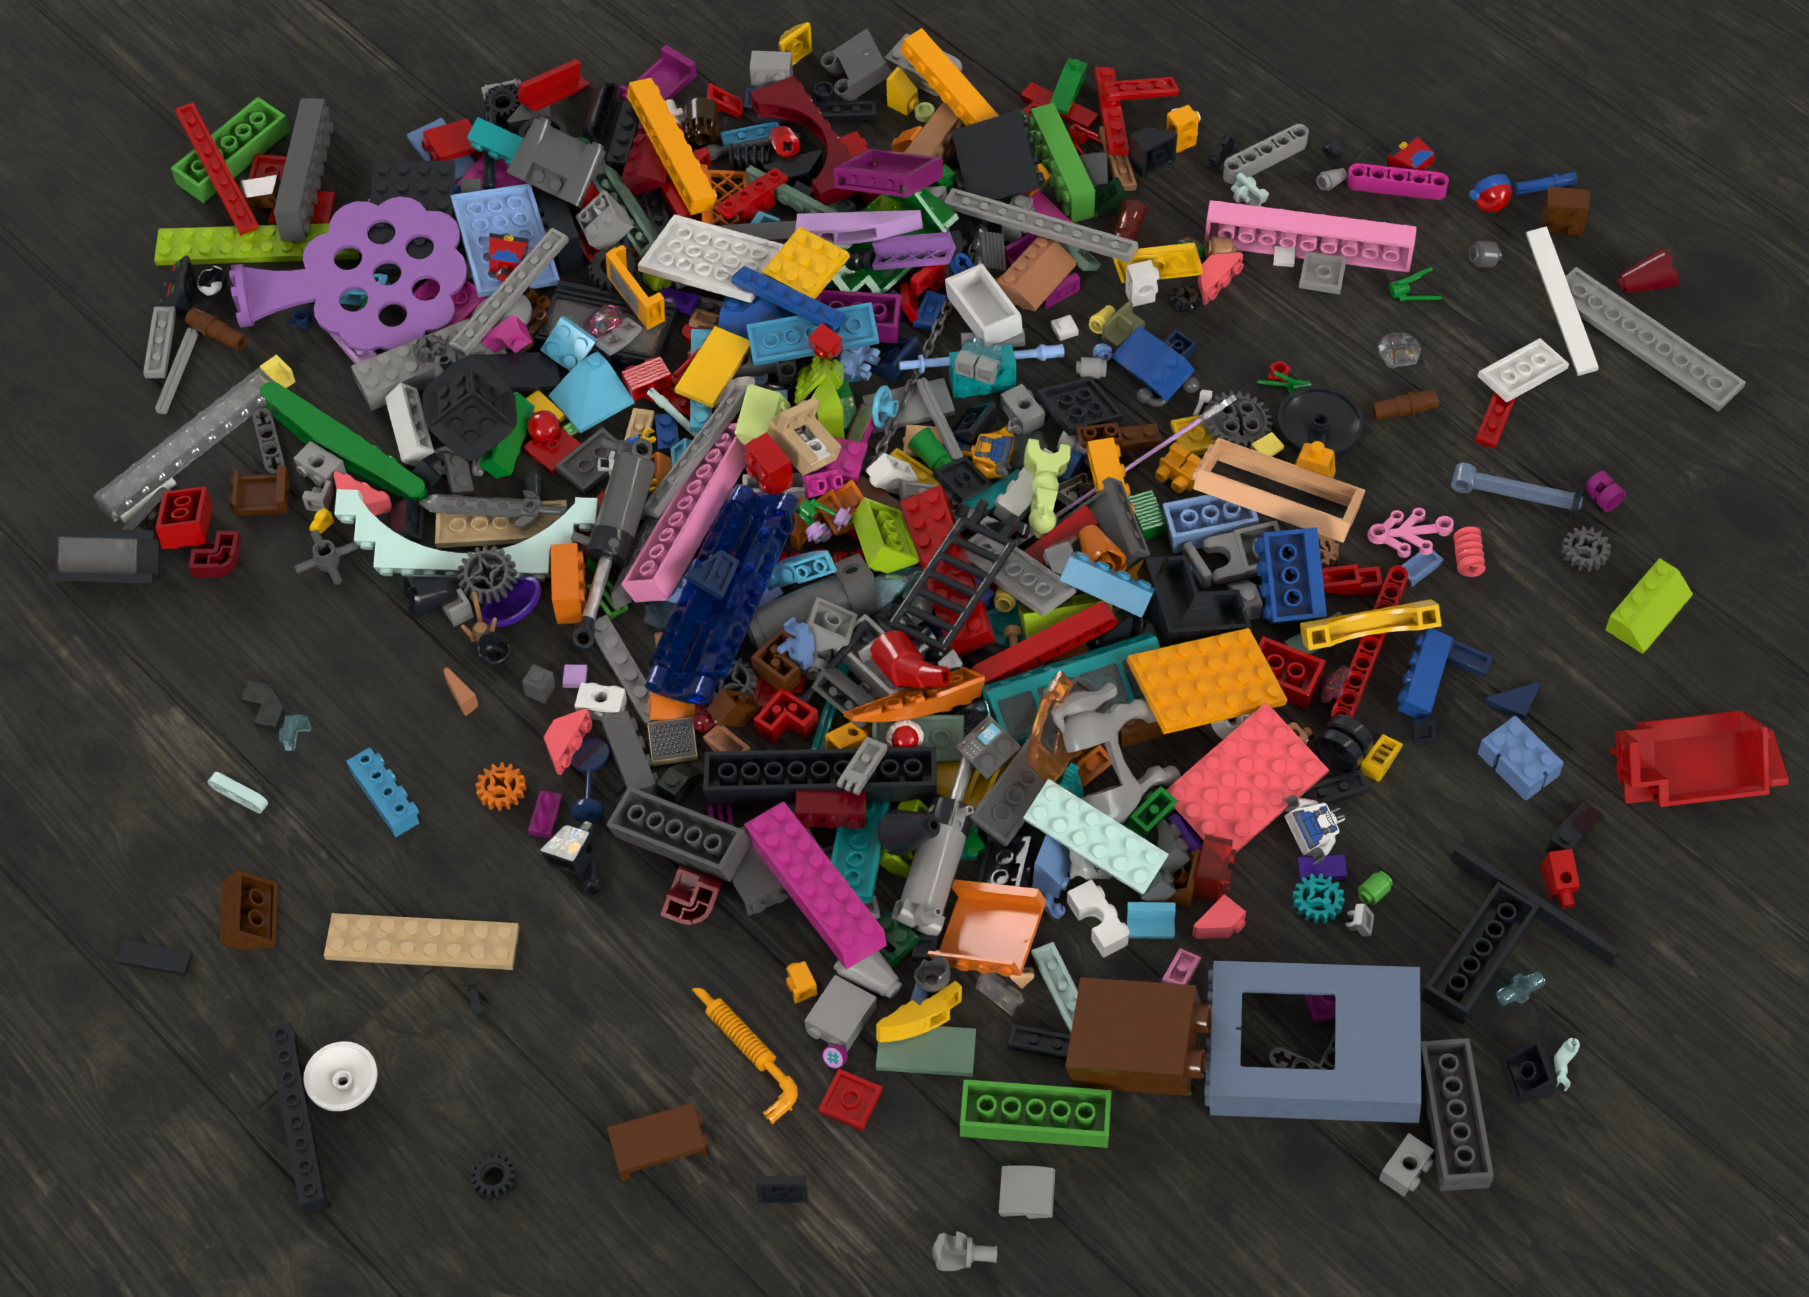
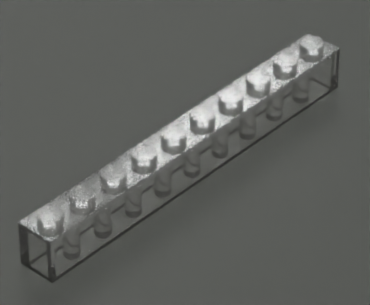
M260 368L250 373L226 394L216 399L213 404L199 412L191 421L184 424L178 431L167 437L156 448L150 450L147 455L133 463L130 468L93 495L98 508L116 522L120 519L121 515L167 480L178 474L251 417L257 409L264 407L267 401L262 398L260 389L265 383L275 381Z

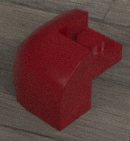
M217 531L215 541H206V544L199 545L198 549H192L189 570L193 578H220L227 576L235 570L239 561L242 544L239 531Z
M679 866L660 916L687 925L702 922L708 918L713 910L722 882L708 873L703 872L701 874Z

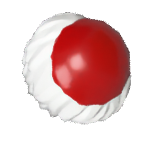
M910 719L894 722L886 733V742L890 748L919 747L924 739L921 727Z

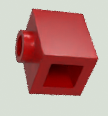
M822 323L808 338L809 347L821 359L826 358L830 361L833 356L837 357L843 349L842 337Z

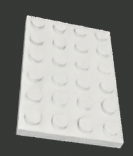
M674 214L639 262L638 271L752 303L756 295L732 284L731 277L743 266L762 274L763 269L784 244Z

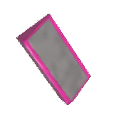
M860 404L846 440L868 442L875 426L872 420V405Z

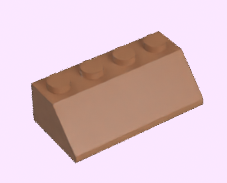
M1037 237L1000 277L997 284L1013 305H1019L1023 309L1036 311L1077 265V262L1057 241Z

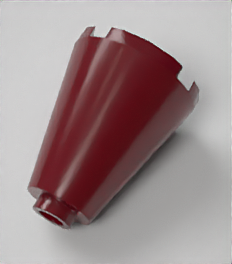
M1665 247L1660 248L1620 273L1619 279L1616 280L1619 290H1623L1627 294L1668 289L1679 284L1676 268L1672 267L1671 262L1673 259L1669 251Z

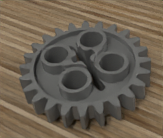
M1230 391L1229 396L1222 392L1221 397L1215 395L1214 400H1210L1208 406H1206L1204 414L1234 395L1233 391ZM1239 391L1238 395H1234L1237 400L1205 419L1203 427L1207 428L1206 434H1213L1212 441L1221 438L1251 449L1252 443L1271 433L1273 423L1270 421L1272 416L1267 415L1269 412L1268 408L1262 409L1263 402L1256 403L1257 397L1251 400L1249 399V393L1244 397L1241 391Z

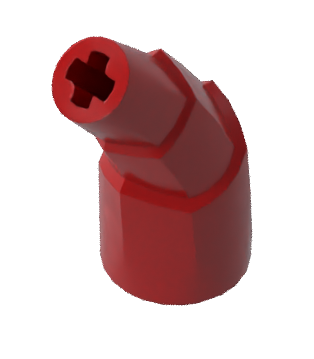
M893 630L880 635L870 648L871 659L877 668L897 688L911 687L924 689L929 687H947L950 683L951 673L949 668L935 666L923 661V657L911 639L902 631Z

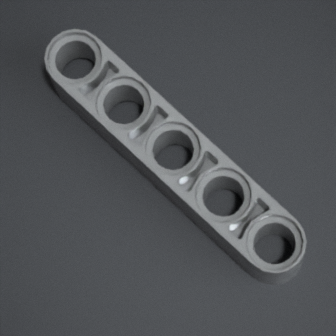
M1302 124L1293 125L1227 158L1224 162V181L1229 184H1235L1238 173H1243L1246 177H1250L1304 150L1307 146L1308 128Z

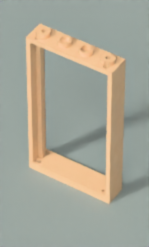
M1217 438L1214 445L1210 444L1208 451L1205 452L1203 460L1201 459L1192 477V480L1195 481L1193 487L1195 490L1303 529L1317 527L1318 534L1344 543L1366 491L1221 438ZM1218 460L1347 506L1348 509L1343 519L1212 473L1211 471Z

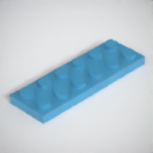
M872 302L836 308V310L846 314V321L834 331L842 337V350L879 344ZM797 315L746 325L754 366L815 355L813 349L809 347L808 338L819 325Z

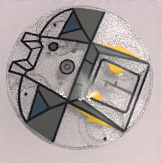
M1394 332L1384 336L1378 346L1380 356L1390 368L1416 364L1421 353L1418 341L1413 336L1402 332Z

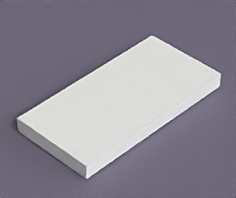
M1539 338L1480 370L1478 377L1503 400L1509 402L1568 369L1569 363Z

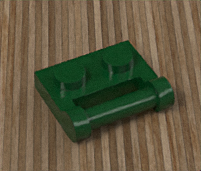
M886 909L877 921L884 929L886 942L896 950L890 953L885 948H882L878 951L889 966L893 968L921 939L906 925L894 920L892 914Z

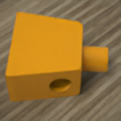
M1315 441L1312 444L1304 443L1295 465L1334 478L1336 472L1334 451L1324 448V444L1320 441Z
M853 722L845 724L826 734L824 749L859 748L866 737L872 738V728L870 726L859 728Z

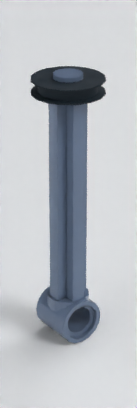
M1468 463L1456 465L1451 482V487L1460 493H1469L1473 489L1570 509V516L1572 514L1576 515V517L1583 501V497H1581L1583 488L1580 490L1576 487V491L1572 493L1477 472V469Z

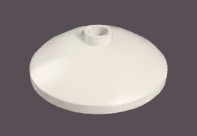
M353 1042L332 1043L318 1050L309 1060L304 1072L305 1090L309 1098L323 1109L330 1111L349 1110L364 1102L374 1090L378 1076L377 1066L370 1052L361 1045ZM342 1081H348L346 1085H340Z

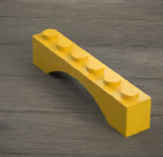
M1430 599L1300 623L1303 645L1308 650L1330 647L1346 640L1372 634L1440 627L1441 618L1439 604Z

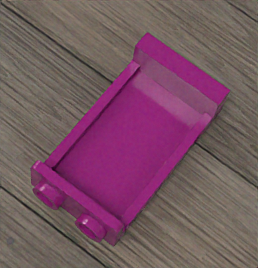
M665 45L661 48V58L636 81L652 78L654 84L659 87L663 100H670L697 76L696 63ZM621 85L619 87L620 98L622 102L629 101L627 98L628 88Z
M1028 233L1023 238L1009 243L1005 247L1006 264L1011 267L1034 240L1040 236ZM1076 273L1068 274L1045 299L1042 306L1047 309L1080 291V277Z

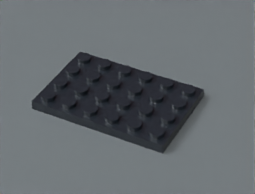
M373 161L371 203L379 206L391 198L407 197L421 203L426 211H440L453 218L454 211L451 195H454L455 161ZM385 222L376 223L369 229V240L376 244L388 243L395 236V228ZM425 237L414 238L406 247L407 254L414 259L426 258L434 250V244ZM385 263L376 268L375 272H401V269L395 264Z

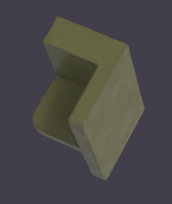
M1128 301L1102 325L1101 340L1115 350L1124 343L1138 326L1145 327V321L1132 313L1133 303L1131 301Z

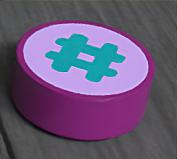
M832 1043L823 1050L822 1058L828 1067L838 1069L846 1063L848 1055L843 1046Z

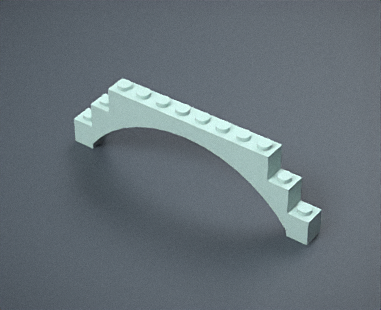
M337 489L335 516L342 523L352 524L356 521L354 541L361 549L372 550L375 547L373 567L377 572H380V575L392 576L393 573H401L402 576L409 574L457 575L461 573L458 570V566L464 565L461 561L462 558L469 559L467 553L440 551L407 540L393 532L370 512L364 504L363 495L359 490ZM575 497V504L551 526L525 541L502 548L505 551V555L510 554L512 557L511 561H514L516 564L513 569H516L518 574L514 577L530 576L538 581H545V578H551V545L576 543L571 540L573 532L577 533V528L583 532H591L600 510L598 499ZM486 560V563L489 565H500L497 561ZM479 564L473 568L470 576H473V573L479 569ZM484 567L485 576H488V578L490 579V572H487L486 568ZM503 573L502 576L499 577L497 580L502 579L505 573Z

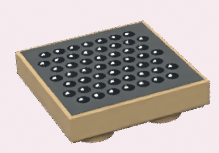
M693 717L647 723L653 766L698 760L694 725L692 722Z

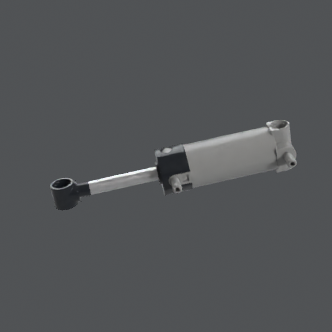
M973 709L964 722L966 735L975 729L987 715ZM962 755L949 798L936 797L930 802L927 813L933 814L938 818L940 832L936 837L916 849L901 899L896 901L892 913L894 920L914 928L925 935L938 936L943 927L945 917L942 915L965 842L968 840L973 824L970 816L974 809L971 805L962 802L973 770V765L964 755Z

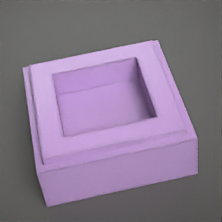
M565 665L563 688H580L581 683H586L587 665Z

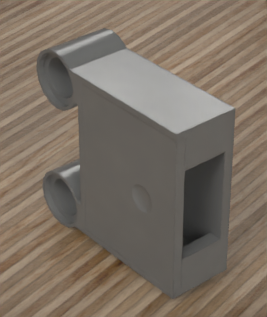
M868 28L835 50L826 52L820 60L821 65L833 77L841 75L845 70L849 79H841L834 85V92L843 102L856 101L860 95L888 78L893 72L876 38Z

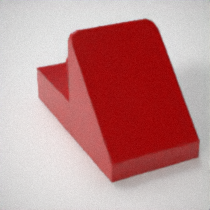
M711 83L708 85L707 98L713 100L718 105V113L723 111L736 118L743 114L742 98Z

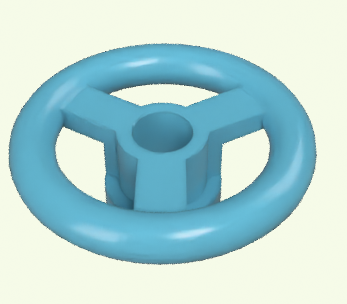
M886 385L881 386L877 390L872 405V420L878 428L883 427L889 417H895L898 411V401L892 400L891 390ZM878 413L881 414V420H880V421H879Z

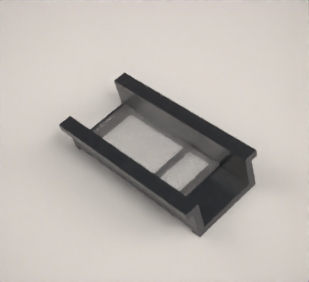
M49 528V537H55L54 572H48V581L153 583V579H159L160 541L158 535H155L153 530Z

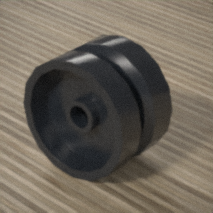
M1343 714L1333 715L1326 723L1324 730L1314 740V748L1321 759L1330 766L1344 772L1355 771L1363 761V757L1368 754L1374 744L1372 734L1363 724Z

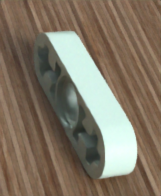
M214 772L207 781L215 791L257 813H262L268 805V801L262 795L219 772Z

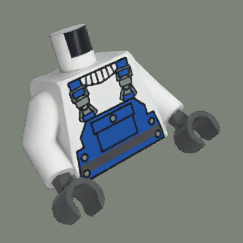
M1291 795L1282 799V801L1288 803V808L1285 811L1289 813L1284 817L1303 856L1311 855L1314 858V863L1312 864L1316 865L1328 855L1335 844V835L1339 833L1337 824L1345 820L1344 813L1340 808L1330 811L1326 803L1319 804L1316 800L1297 798L1295 795Z

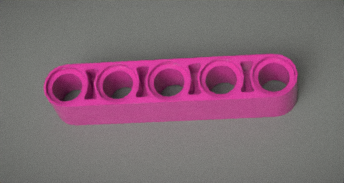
M1360 163L1350 166L1347 178V186L1351 190L1440 200L1446 196L1449 183L1448 176L1440 172Z

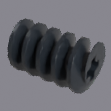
M732 142L730 144L729 162L731 168H735L738 163L740 169H743L745 164L746 168L754 165L757 169H760L761 166L763 169V165L771 163L772 146H769L768 151H765L764 145L761 146L760 150H757L756 144H754L752 150H749L748 144H745L744 149H741L740 143L737 144L736 149L733 148Z

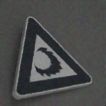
M1082 473L1059 484L1056 499L1068 506L1086 493L1077 494L1075 486L1079 483L1088 482L1087 474ZM1086 498L1085 500H1083L1082 502H1080L1078 505H1076L1075 507H1073L1072 510L1076 509L1077 507H1079L1081 504H1083L1084 502H1086V501L1089 500V499Z

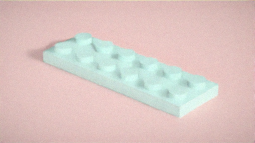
M1050 779L1047 780L1023 817V820L1142 895H1144L1169 855Z

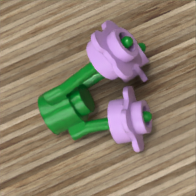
M806 498L795 510L798 516L808 525L805 531L808 535V541L814 540L816 544L820 541L824 543L832 536L830 526L826 523L820 524L819 521L816 522L813 519L818 512L815 509L816 507L836 517L833 523L839 526L837 529L839 531L842 525L847 527L848 523H851L852 515L849 514L851 507H848L847 510L841 507L839 512H836L818 503L814 498L811 501Z

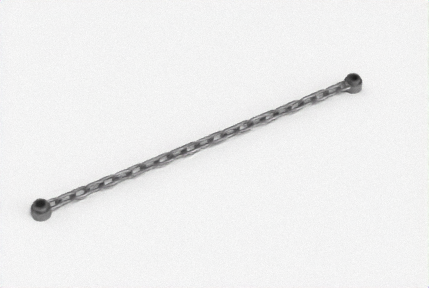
M980 224L973 229L971 237L974 239L981 231L986 232L988 229ZM971 243V244H970V247H969V249H968V252H967V253H968V256H967V257H968V258L971 260V262H972V260L975 258V255H976V254H975L974 252H971V250H972V243ZM949 299L943 302L941 314L932 326V333L929 339L924 343L922 348L924 359H927L932 354L935 347L934 342L944 328L943 322L952 311L953 304ZM945 306H950L949 310H944ZM936 325H941L939 330H935ZM927 344L932 345L930 350H925ZM913 369L914 373L907 380L904 386V394L898 400V407L899 405H904L902 411L898 410L896 416L888 421L885 427V435L878 442L875 449L876 455L870 456L864 462L862 469L865 472L881 455L886 453L888 449L887 443L894 436L898 427L897 422L907 408L906 402L913 395L916 381L922 375L919 369ZM908 385H913L912 390H907ZM889 426H894L893 431H888ZM880 446H881V447H884V446H885L883 452H882V451H879V452H878Z

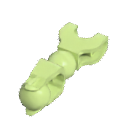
M1029 438L1024 455V466L1033 475L1031 483L1033 496L1030 506L1029 524L1036 538L1040 539L1056 526L1057 519L1053 509L1059 489L1057 477L1066 472L1067 464L1070 460V445L1060 444L1058 452L1048 454L1040 449L1039 440Z

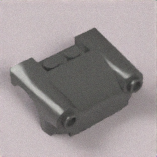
M541 116L539 119L534 118L506 172L582 208L584 196L591 181L596 175L604 174L606 164L604 157L606 152L603 151L604 146L594 141L592 144H587L556 128H552L550 125L551 121Z

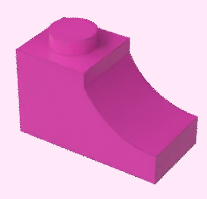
M514 314L491 329L482 339V342L493 353L502 349H511L516 353L530 344L532 340L526 324Z

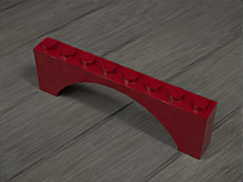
M791 76L750 92L752 108L760 119L769 117L796 123L810 130L824 144L828 153L827 159L818 177L812 180L813 196L817 201L828 206L863 192L835 188L834 167L853 157L849 155L846 145L841 144L838 134L832 131L828 120H824L819 107L814 106L811 96L805 93L801 82L798 83L795 77Z

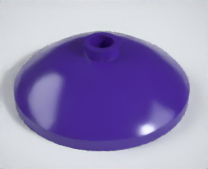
M530 576L516 578L517 583L511 584L513 591L506 590L507 598L500 595L499 602H496L495 598H493L491 604H488L487 601L484 603L482 608L483 620L491 626L492 619L496 617V627H506L526 618L540 600L542 587L538 580Z

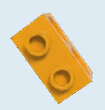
M1189 105L1167 113L1166 130L1174 131L1178 134L1176 153L1196 145L1199 116Z

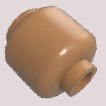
M1213 236L1210 240L1206 241L1205 256L1208 258L1214 254L1236 253V246H1233V241L1230 238Z

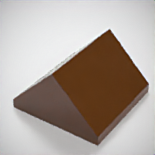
M1200 850L1188 852L1191 859L1172 874L1174 878L1173 884L1177 892L1165 901L1166 903L1191 907L1201 863L1202 852Z

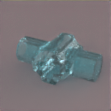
M1539 971L1529 976H1524L1521 973L1513 977L1511 985L1496 992V997L1502 1006L1513 1001L1524 1003L1529 999L1531 992L1545 985V979Z

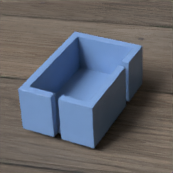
M1516 715L1482 739L1478 754L1491 767L1496 765L1498 755H1500L1495 771L1525 801L1540 791L1542 786L1545 787L1559 777L1564 763Z

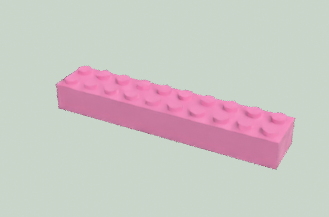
M1210 200L1204 246L1206 241L1210 240L1213 236L1230 238L1233 241V246H1236V250L1274 255L1275 246H1282L1288 249L1295 247V258L1304 259L1306 251L1346 257V264L1409 272L1415 244L1416 227Z
M737 423L727 426L666 507L621 585L635 602L664 601L672 596L676 585L681 580L687 566L691 563V559L700 547L714 519L719 514L722 505L728 498L742 470L746 467L747 462L744 458L746 454L745 446L734 434Z

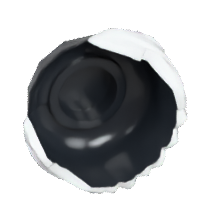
M213 266L212 269L204 270L201 273L197 287L207 296L218 294L227 286V274L221 268Z

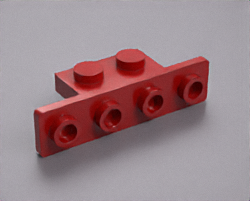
M773 168L715 206V211L726 219H730L739 213L740 222L747 224L754 219L758 211L766 212L775 206L774 189L787 182L788 176L777 168Z

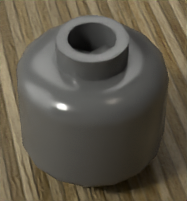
M1477 241L1469 250V260L1478 268L1494 267L1502 255L1501 250L1494 241Z

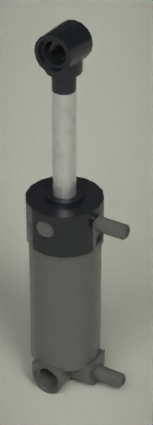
M604 438L600 442L601 447L615 451L613 458L615 461L595 526L591 530L590 537L573 532L571 540L587 545L586 556L598 563L580 624L575 626L574 633L568 643L569 648L576 654L586 653L595 641L593 624L610 568H624L628 565L635 542L634 538L656 465L650 460L652 445L646 439H638L634 444L623 440L616 443ZM577 637L584 638L586 644H580L577 641Z

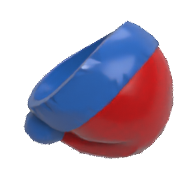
M1492 175L1477 182L1475 189L1469 192V198L1474 200L1482 211L1498 212L1509 204L1512 196V186L1506 175Z

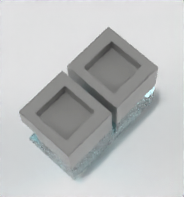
M974 337L971 342H965L955 360V373L972 379L975 376V380L993 385L996 380L997 371L1002 366V345L994 343L988 349L984 347V341L977 337Z

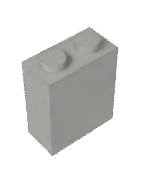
M835 975L805 1019L807 1033L815 1039H823L828 1045L832 1043L840 1044L848 1052L876 1009V996Z

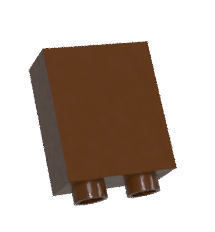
M1080 977L1066 1060V1069L1073 1086L1078 1088L1190 1096L1192 1078L1203 1079L1205 1073V1050L1197 1049L1199 1033H1210L1212 1023L1211 1005L1201 1004L1196 985Z

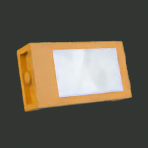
M624 245L612 248L606 253L608 279L647 330L664 322V297L658 292L648 298L627 270L626 248Z

